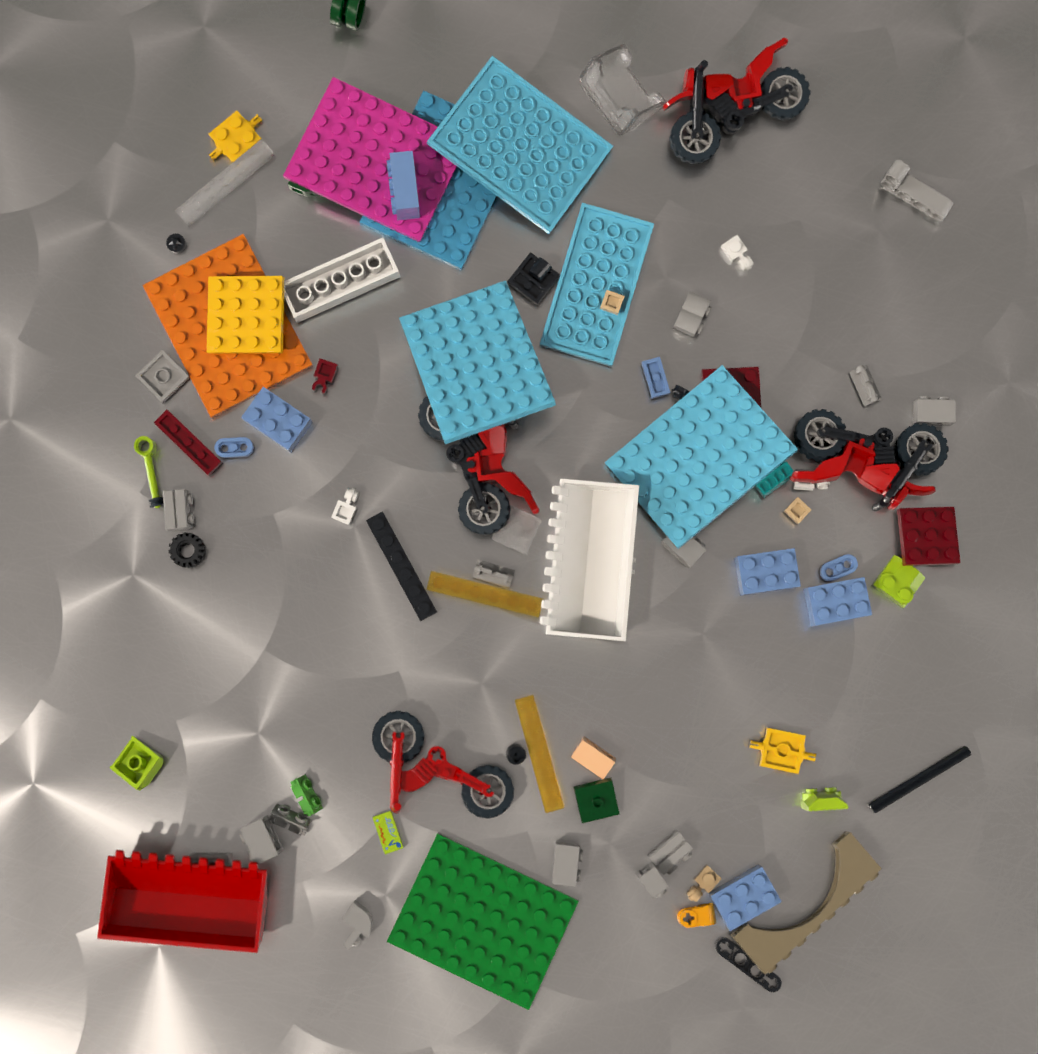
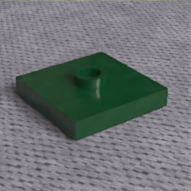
M611 777L573 787L582 823L620 814Z

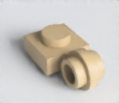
M706 864L694 878L699 885L697 887L693 885L686 893L688 899L697 902L703 895L701 892L702 888L710 893L722 878Z

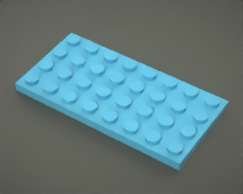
M586 203L581 204L539 346L612 367L654 223ZM606 290L624 296L618 315L600 309Z

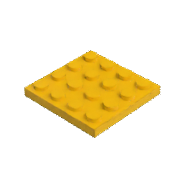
M208 277L207 353H283L285 277Z

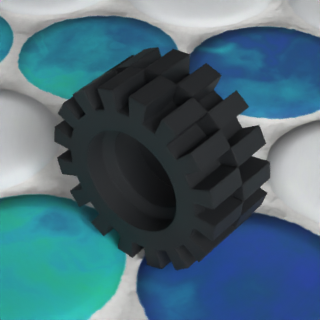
M184 532L183 534L176 535L177 537L172 539V544H169L170 550L168 552L171 555V560L185 568H193L195 565H199L200 561L205 558L203 557L204 554H206L203 540L192 533ZM185 543H191L194 546V553L188 558L183 557L180 553V548Z

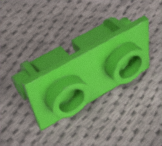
M306 774L290 782L292 785L290 788L296 799L301 796L304 798L298 802L304 814H307L309 817L323 809L321 800L313 790L312 783Z

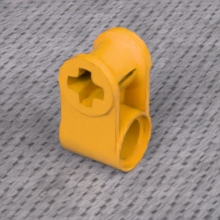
M713 903L683 908L677 914L678 922L686 928L717 924ZM686 913L691 916V918L688 919V922L683 920V918L686 917Z

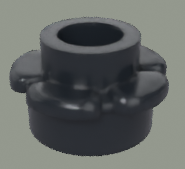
M679 385L671 389L674 393L673 397L678 400L689 393L687 389Z

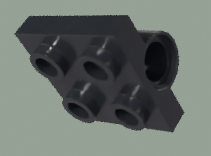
M530 252L507 283L538 305L559 279L560 274L552 269V266L541 257L538 258Z

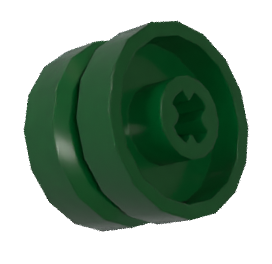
M332 0L330 9L331 25L341 27L345 23L347 29L358 31L363 20L366 0Z

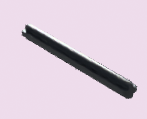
M963 746L869 804L870 809L873 813L881 811L971 756L970 749L967 746Z

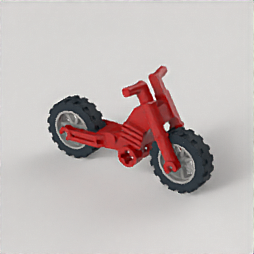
M395 711L382 716L375 724L372 733L374 750L380 758L391 765L390 809L393 813L397 814L400 812L399 795L401 790L414 792L427 785L433 777L462 785L461 797L468 811L477 817L485 819L494 818L503 814L510 807L514 797V786L511 778L504 770L499 769L497 766L485 765L477 767L468 774L447 761L446 752L442 747L434 746L429 750L426 759L423 757L414 768L409 771H402L403 764L414 759L422 749L424 731L421 723L408 712ZM401 723L399 732H396L392 724ZM406 725L411 731L407 733L402 732L403 726ZM388 727L392 730V735L384 734ZM412 734V743L406 741L404 737ZM384 738H391L392 742L386 746ZM403 743H405L406 745L409 746V747H408L406 750H404V751H403ZM436 752H439L441 760H432L433 755L431 753L436 754ZM490 777L489 784L484 783L481 778ZM493 779L498 781L500 786L492 788ZM502 789L501 798L495 795L493 791ZM473 792L481 795L477 801L474 798ZM491 796L499 801L491 806ZM483 798L487 799L488 807L479 804Z

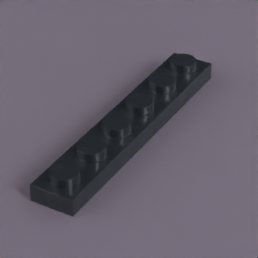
M383 511L367 519L368 526L419 620L423 621L436 614L437 610Z

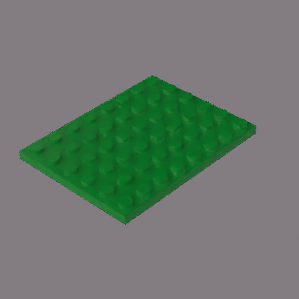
M437 833L387 942L529 1010L579 900Z

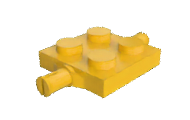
M236 110L209 133L217 148L208 155L214 161L223 154L235 164L262 141L254 129L262 119L257 114L248 121Z
M766 728L765 738L762 742L750 741L751 744H756L757 746L749 745V748L761 750L759 766L799 774L803 759L813 762L816 760V758L808 757H816V753L805 752V735Z

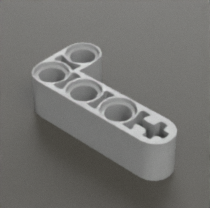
M895 160L881 181V185L935 220L943 221L953 206V202L909 175L910 167L905 162Z

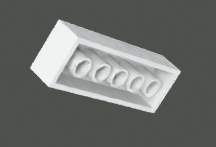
M380 238L284 281V297L295 321L298 323L399 278L400 274L384 238Z

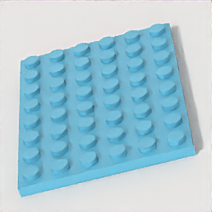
M491 56L426 143L548 234L556 226L613 147V145L494 56Z
M506 280L399 317L445 444L556 406Z
M722 365L610 457L605 464L622 484L639 485L638 503L679 549L796 453L798 449Z

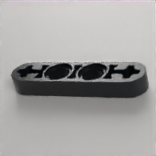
M721 937L716 941L715 949L723 958L767 991L777 992L781 988V979L774 972L766 974L771 980L776 978V986L771 985L770 987H768V981L763 978L765 976L764 973L761 972L758 976L752 975L751 968L755 964L741 947L726 937ZM728 942L727 946L733 951L730 958L728 957L730 955L728 951H720L721 943L725 944ZM739 953L744 954L746 957L745 962L742 964L735 962V956Z

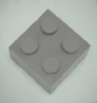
M268 815L240 828L241 833H239L243 844H247L250 850L247 853L251 862L260 864L284 851Z

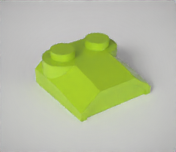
M893 555L871 586L901 608H905L913 599L914 594L925 577L913 566H903L902 558Z
M131 736L128 744L109 768L136 790L141 791L150 784L163 765V758L135 736Z
M826 787L825 791L818 792L817 788L805 789V793H802L801 808L804 810L848 809V804L841 798V791H837V787Z

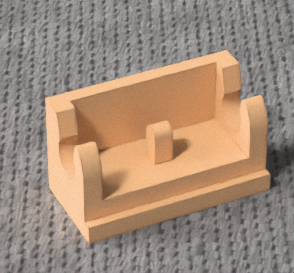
M585 736L571 756L575 761L602 779L605 778L616 762L614 756Z

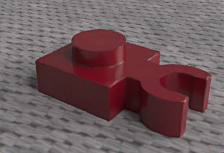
M319 358L313 375L318 380L312 385L313 391H316L317 386L321 385L323 386L322 394H326V383L333 382L338 364Z

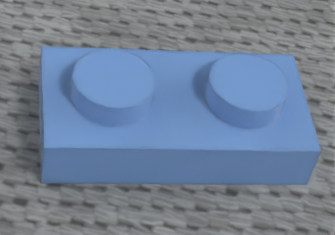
M660 357L642 361L641 365L651 399L670 394Z

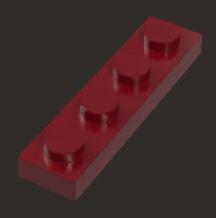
M166 410L154 422L208 476L223 463L169 410Z

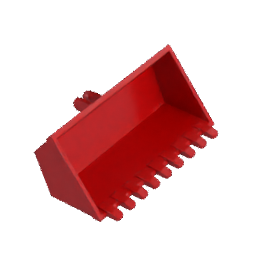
M116 850L115 856L108 855L97 939L258 953L262 942L268 903L267 870L258 869L257 862H250L249 868H243L239 860H233L232 866H225L223 859H216L215 865H209L208 859L205 857H200L198 864L192 863L190 856H183L182 862H176L172 854H166L165 860H158L157 853H149L148 859H142L141 853L138 851H133L131 858L125 857L123 850Z

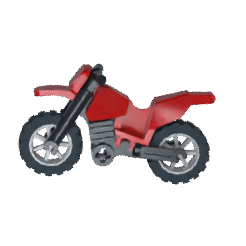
M782 38L771 46L766 47L746 67V76L741 79L734 78L729 74H709L704 77L703 71L708 66L706 60L701 61L695 68V71L691 67L686 70L682 93L674 96L662 107L666 111L678 102L690 100L689 112L682 115L675 122L670 132V147L675 152L674 155L677 158L679 157L681 161L689 162V164H701L709 160L716 153L720 146L721 134L715 119L718 122H722L724 133L732 135L742 127L745 118L754 116L760 111H764L766 114L769 113L771 118L776 117L778 120H789L799 115L805 109L809 102L811 91L808 88L810 86L809 82H806V77L803 74L798 73L799 70H792L791 67L777 68L771 71L760 85L762 75L772 64L773 54L788 44L787 38ZM778 81H785L784 86L781 87ZM773 85H775L777 90L771 92ZM796 90L797 97L791 95V92ZM787 98L795 101V103L789 106ZM784 100L785 107H782L778 104L782 103ZM703 107L709 109L711 114L714 115V118L711 119L709 117L710 115L706 113L703 114ZM684 129L687 130L689 136H682ZM706 134H708V142L702 139ZM682 140H687V147H685ZM699 142L706 145V147L701 151L698 144ZM692 144H695L696 151L689 150Z
M427 396L419 406L418 418L420 426L432 438L444 441L438 424L435 426L431 420L436 418L435 415L431 416L432 407ZM515 420L465 437L460 440L459 445L454 444L447 449V458L462 467L464 478L469 485V489L463 493L462 498L459 500L458 512L464 526L474 533L482 535L496 533L505 526L510 516L511 508L508 497L500 488L488 484L490 482H498L510 494L525 498L533 514H539L540 512L531 494L532 491L513 471H505L501 464L507 447V429L505 425H509L515 430L519 426ZM457 450L461 452L458 459L453 457L456 455L455 451ZM487 495L493 497L494 500L489 503ZM472 502H475L476 509L470 510ZM496 502L498 504V511L492 510L491 507ZM480 512L477 520L472 517L471 513ZM491 513L497 514L495 519L491 521L489 515ZM483 514H485L488 523H479Z
M815 409L807 412L795 427L794 439L796 440V447L800 449L799 452L806 455L807 459L812 458L816 462L823 460V462L814 471L793 472L790 480L792 482L811 484L836 481L843 472L850 471L856 475L861 485L877 494L883 495V498L872 506L874 511L885 508L887 505L889 510H894L907 495L926 496L936 492L934 486H918L907 480L912 473H915L917 476L934 473L944 464L948 457L949 446L946 444V437L944 438L942 436L943 433L940 430H936L935 426H928L926 423L921 425L917 423L907 427L896 440L895 448L890 446L893 440V433L890 429L880 428L873 435L845 430L846 425L841 422L842 419L839 416H835V413L832 411L827 412L826 409L819 411ZM815 423H821V428L818 429ZM811 425L815 432L807 431L808 427ZM807 436H813V437L811 438V442H810V440L808 439ZM916 437H922L923 440L919 442ZM911 439L913 440L916 446H909V442ZM931 448H934V454L929 452ZM894 452H895L896 455H897V456H896V460L901 463V464H900V466H901L900 468H899V466H898L897 464H895L896 461H895ZM925 455L932 458V460L926 462Z

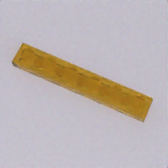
M434 571L430 573L426 589L538 618L543 598Z
M534 695L516 699V707L545 813L563 809L562 797Z

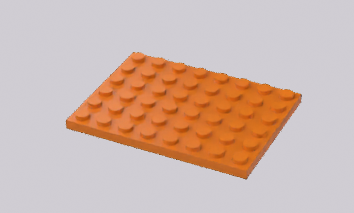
M244 234L142 285L211 418L256 396L262 387L270 389L313 366L285 311L283 353H207L208 277L266 276Z

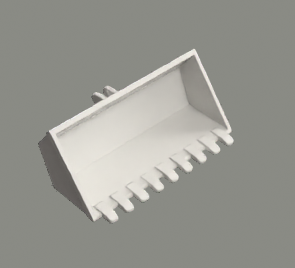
M560 479V486L552 487V494L559 495L558 502H551L550 505L551 510L557 511V519H549V526L555 527L556 530L555 535L549 534L547 538L548 543L554 544V551L546 552V559L553 560L552 568L545 567L544 570L545 575L551 576V584H543V591L550 594L549 600H542L541 607L548 609V616H541L540 624L547 625L546 634L626 641L631 574H635V570L632 569V563H636V558H633L639 485Z

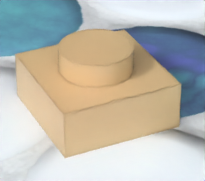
M606 290L600 309L618 315L624 296Z
M796 497L784 510L796 524H799L811 511L799 497Z

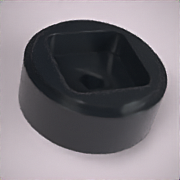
M175 233L167 238L166 246L172 253L178 254L185 250L186 241L182 235Z
M513 744L506 750V758L511 764H521L526 758V751L521 745Z

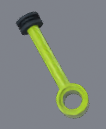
M140 436L134 442V449L141 457H144L152 499L149 500L151 502L150 508L157 509L164 506L163 497L159 496L151 457L156 453L157 445L149 437ZM149 442V449L142 451V444Z

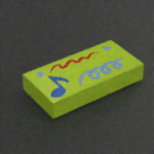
M392 811L373 816L372 818L384 854L404 848Z

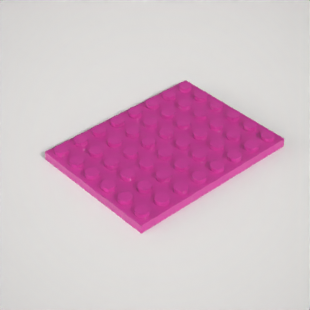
M333 77L283 177L420 243L457 166L426 144L438 126ZM413 151L420 218L397 220V214L393 215L391 197L394 196L390 195V178L388 177L386 160H390L389 153Z

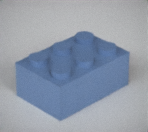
M413 151L389 153L390 160L386 161L388 177L390 178V195L394 196L391 197L393 215L397 214V220L420 218Z
M262 387L241 417L246 423L290 453L293 452L313 423L309 417L265 387Z
M795 548L743 555L734 558L740 596L801 587Z
M865 577L803 589L811 626L872 615Z
M759 864L708 893L730 931L782 902L763 867Z

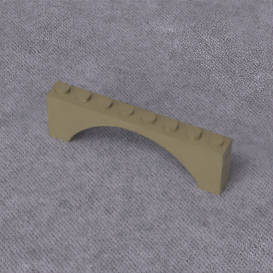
M845 831L832 843L835 849L833 882L826 899L811 916L798 924L779 929L756 928L748 923H744L731 934V937L762 973L773 972L777 968L779 961L782 959L786 960L796 946L800 947L806 942V937L810 933L814 934L821 928L820 924L834 917L835 911L839 907L846 906L850 902L849 898L854 893L858 894L865 888V883L873 881L878 877V872L882 868L851 832Z

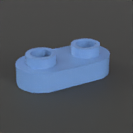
M246 437L221 438L215 443L214 449L216 454L222 458L248 457L252 454L254 445ZM242 445H247V450L242 451ZM223 446H228V451L223 452Z
M846 554L821 566L820 576L823 580L830 582L853 573L858 567L857 559L853 555ZM845 561L849 562V568L844 567ZM828 568L832 570V575L830 576L826 573Z

